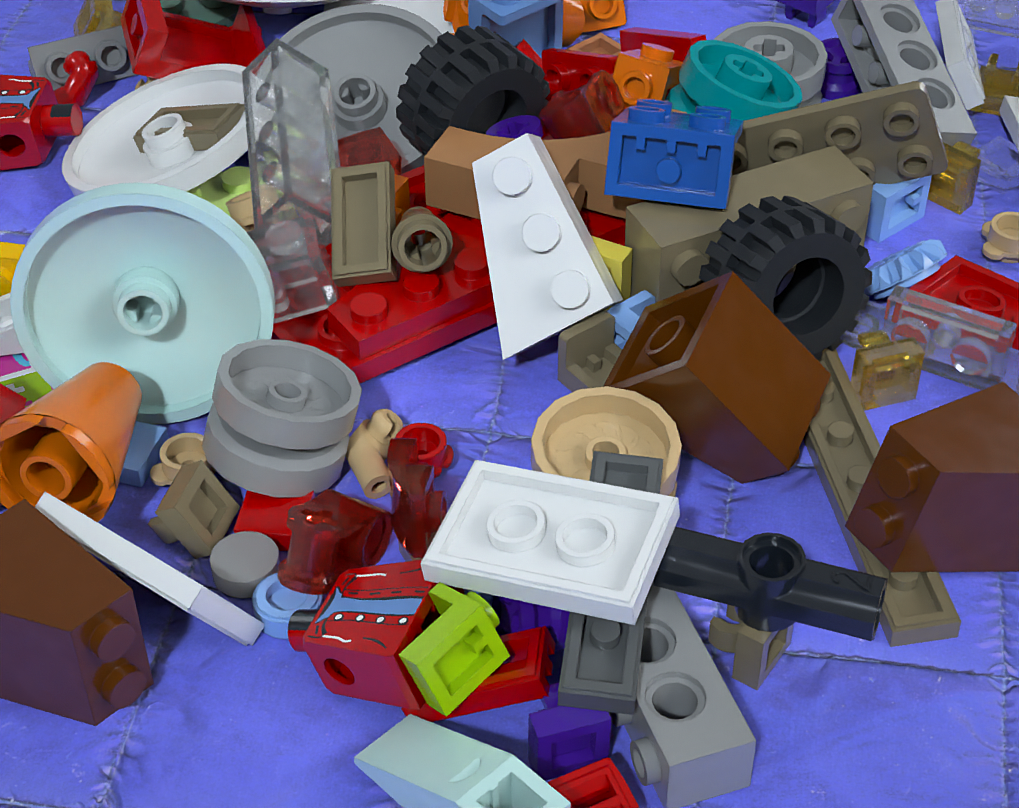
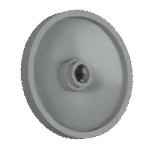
M355 4L334 8L314 15L289 30L272 46L256 72L269 95L272 107L269 121L258 138L265 154L271 157L274 166L285 176L305 187L331 193V169L389 161L395 170V174L400 175L423 166L424 155L409 143V140L402 135L399 129L402 122L396 118V107L402 103V100L397 95L400 85L406 84L408 76L405 73L410 64L416 65L421 58L419 53L427 45L433 47L437 44V37L442 35L441 32L431 23L414 13L381 4Z

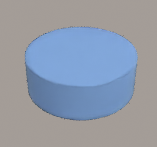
M294 570L277 572L263 579L255 588L252 596L255 618L264 623L262 631L278 639H288L289 620L296 610L320 609L324 602L319 582L307 573Z

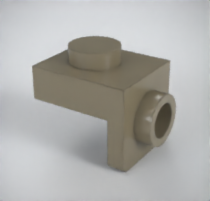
M603 310L581 322L573 324L560 333L558 338L557 380L571 392L579 389L603 387L622 351L614 343V316Z

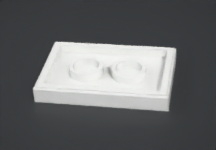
M475 460L420 563L424 580L434 583L441 582L448 586L635 625L680 517L679 498Z
M44 491L35 505L37 510L86 551L241 644L253 646L263 630L264 623L46 491Z

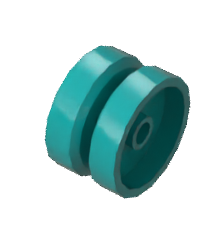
M702 40L689 48L679 70L680 83L670 90L665 101L672 103V109L687 112V114L695 113L696 106L728 108L732 110L731 119L745 121L797 109L803 99L801 88L794 78L770 59L734 43L719 40Z

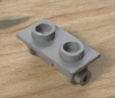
M122 25L27 47L30 56L28 67L31 76L45 77L51 82L53 90L65 85L69 74L63 69L65 58L78 50L86 52L91 61L97 62L99 77L95 85L137 75L133 74Z

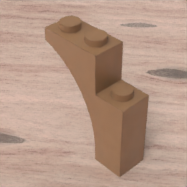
M672 109V112L687 113V112H683V111H679V110ZM449 126L424 156L426 205L481 220L472 163L515 139L491 136ZM610 132L579 138L542 140L579 213L581 208H586L626 219L627 206L647 201L645 199L604 195Z

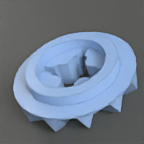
M929 239L921 241L894 254H890L888 257L868 267L867 269L872 271V285L865 288L864 294L867 296L873 294L875 299H880L912 286L940 269L938 262L947 256L941 240Z

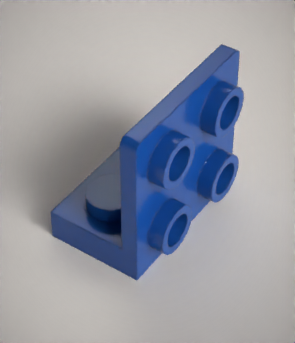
M637 99L636 106L627 107L611 122L604 195L726 210L735 144L742 134L744 120L731 119L732 110L723 107L696 106L695 113L687 114L672 112V103L668 101Z

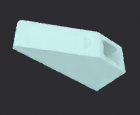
M409 714L354 756V764L403 808H571V802L513 754L412 714Z

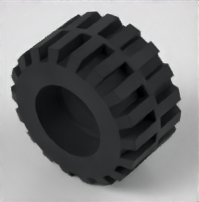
M462 26L457 28L454 35L447 31L438 36L437 44L433 47L427 45L419 53L421 58L416 65L410 64L405 73L408 76L406 84L400 85L397 95L402 100V103L396 107V118L402 122L399 129L402 135L409 140V143L424 156L449 126L486 134V131L499 121L519 115H532L538 117L541 120L542 127H544L545 124L542 122V119L549 113L550 102L545 99L550 93L549 83L543 79L545 73L542 68L495 31L492 32L487 27L477 26L474 30L470 26Z
M774 196L761 198L759 208L749 203L738 210L739 218L735 222L727 219L719 228L723 233L717 243L710 241L705 253L711 257L709 264L701 265L699 279L707 282L733 271L805 348L819 360L822 356V350L828 348L830 351H833L842 344L840 337L846 330L852 333L859 322L855 319L859 309L865 310L869 296L864 294V290L872 285V271L865 268L871 260L868 249L860 245L862 239L854 230L807 202H802L790 196H783L782 200ZM796 265L790 283L774 298L781 279Z

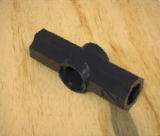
M675 527L654 577V586L735 606L738 618L747 626L758 631L774 632L784 630L798 622L872 641L875 638L888 578L806 559L802 546L793 538L783 534L768 532L757 534L741 543Z

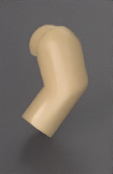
M388 409L376 410L372 414L371 419H366L359 425L349 438L345 456L365 496L370 499L385 496L394 486V479L385 464V460L391 454V447L394 444L396 434L404 427L400 417Z

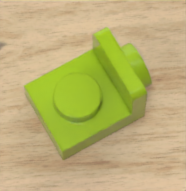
M439 582L428 594L441 616L399 654V657L427 704L447 717L510 655L495 629L500 624L499 618L488 602L475 592L469 591L464 595Z

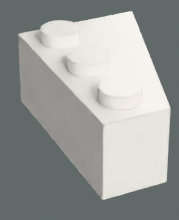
M526 133L472 163L503 360L516 356L561 333L573 324L581 322L623 301L541 137Z

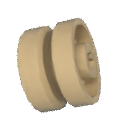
M609 386L579 389L555 400L538 417L531 438V466L533 471L589 481L594 451L661 458L664 460L660 494L676 497V479L680 465L682 444L676 423L658 403L635 391Z

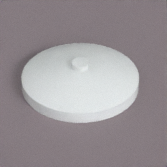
M211 64L172 73L128 93L95 116L82 129L81 134L76 136L69 145L62 161V174L74 196L95 188L119 183L159 184L187 192L229 167L256 142L269 121L272 109L271 100L257 73L244 66L236 64ZM240 103L246 106L238 124L208 150L194 151L189 138L183 137L185 127L192 126V124L184 121L181 115L177 113L160 116L143 129L142 137L145 140L143 150L145 153H140L133 139L135 133L161 108ZM172 127L165 133L154 136V132L158 129Z

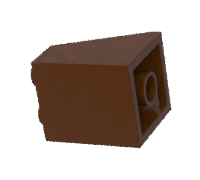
M732 271L646 306L603 387L609 386L635 391L658 403L676 423L683 451L743 484L768 476H779L789 471L795 464L800 454L799 447L808 426L820 409V399L831 374Z
M998 383L889 427L845 527L891 572L1019 571V395L1006 383Z
M23 499L0 514V698L97 726L117 710L134 703L143 691L154 684L133 590L27 500Z

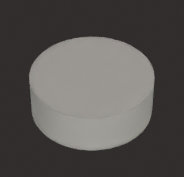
M243 531L228 535L214 546L210 554V566L214 584L222 593L230 597L252 598L255 588L263 579L274 573L281 572L277 545L270 537L259 532Z

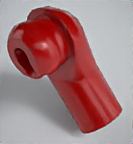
M78 50L65 58L63 69L69 74V77L64 86L54 90L58 104L76 103L79 107L85 105L99 77L97 62L91 61L86 52Z

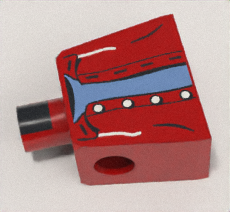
M0 75V171L38 166L45 162L57 137L79 136L81 134L83 116L79 105L76 103L58 104L52 84L45 77Z
M422 559L349 569L339 575L320 609H298L291 615L288 624L290 645L295 651L308 654L325 688L333 694L407 709L421 710L425 699L399 657V654L441 616L428 594L438 583L424 580L420 564ZM448 586L465 595L462 588Z

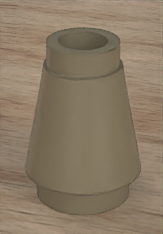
M419 206L412 207L403 214L391 240L392 252L398 263L404 268L418 273L430 272L442 266L449 258L453 244L452 235L447 225L430 210ZM419 230H425L426 232L422 235L412 234Z

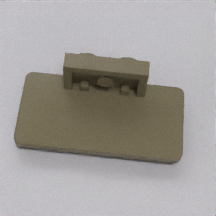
M912 81L745 120L742 134L735 144L732 175L833 145L848 157L874 184H894L940 174L947 169L948 159L927 88L922 82Z

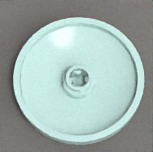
M119 183L102 186L79 194L58 206L42 220L27 240L16 265L11 285L10 306L13 327L25 356L38 374L53 389L92 364L108 362L119 365L134 376L141 388L142 401L136 421L154 425L182 422L210 412L211 406L214 403L212 394L222 355L237 344L258 339H271L275 314V297L270 272L258 247L247 232L223 210L205 199L174 187L150 183Z

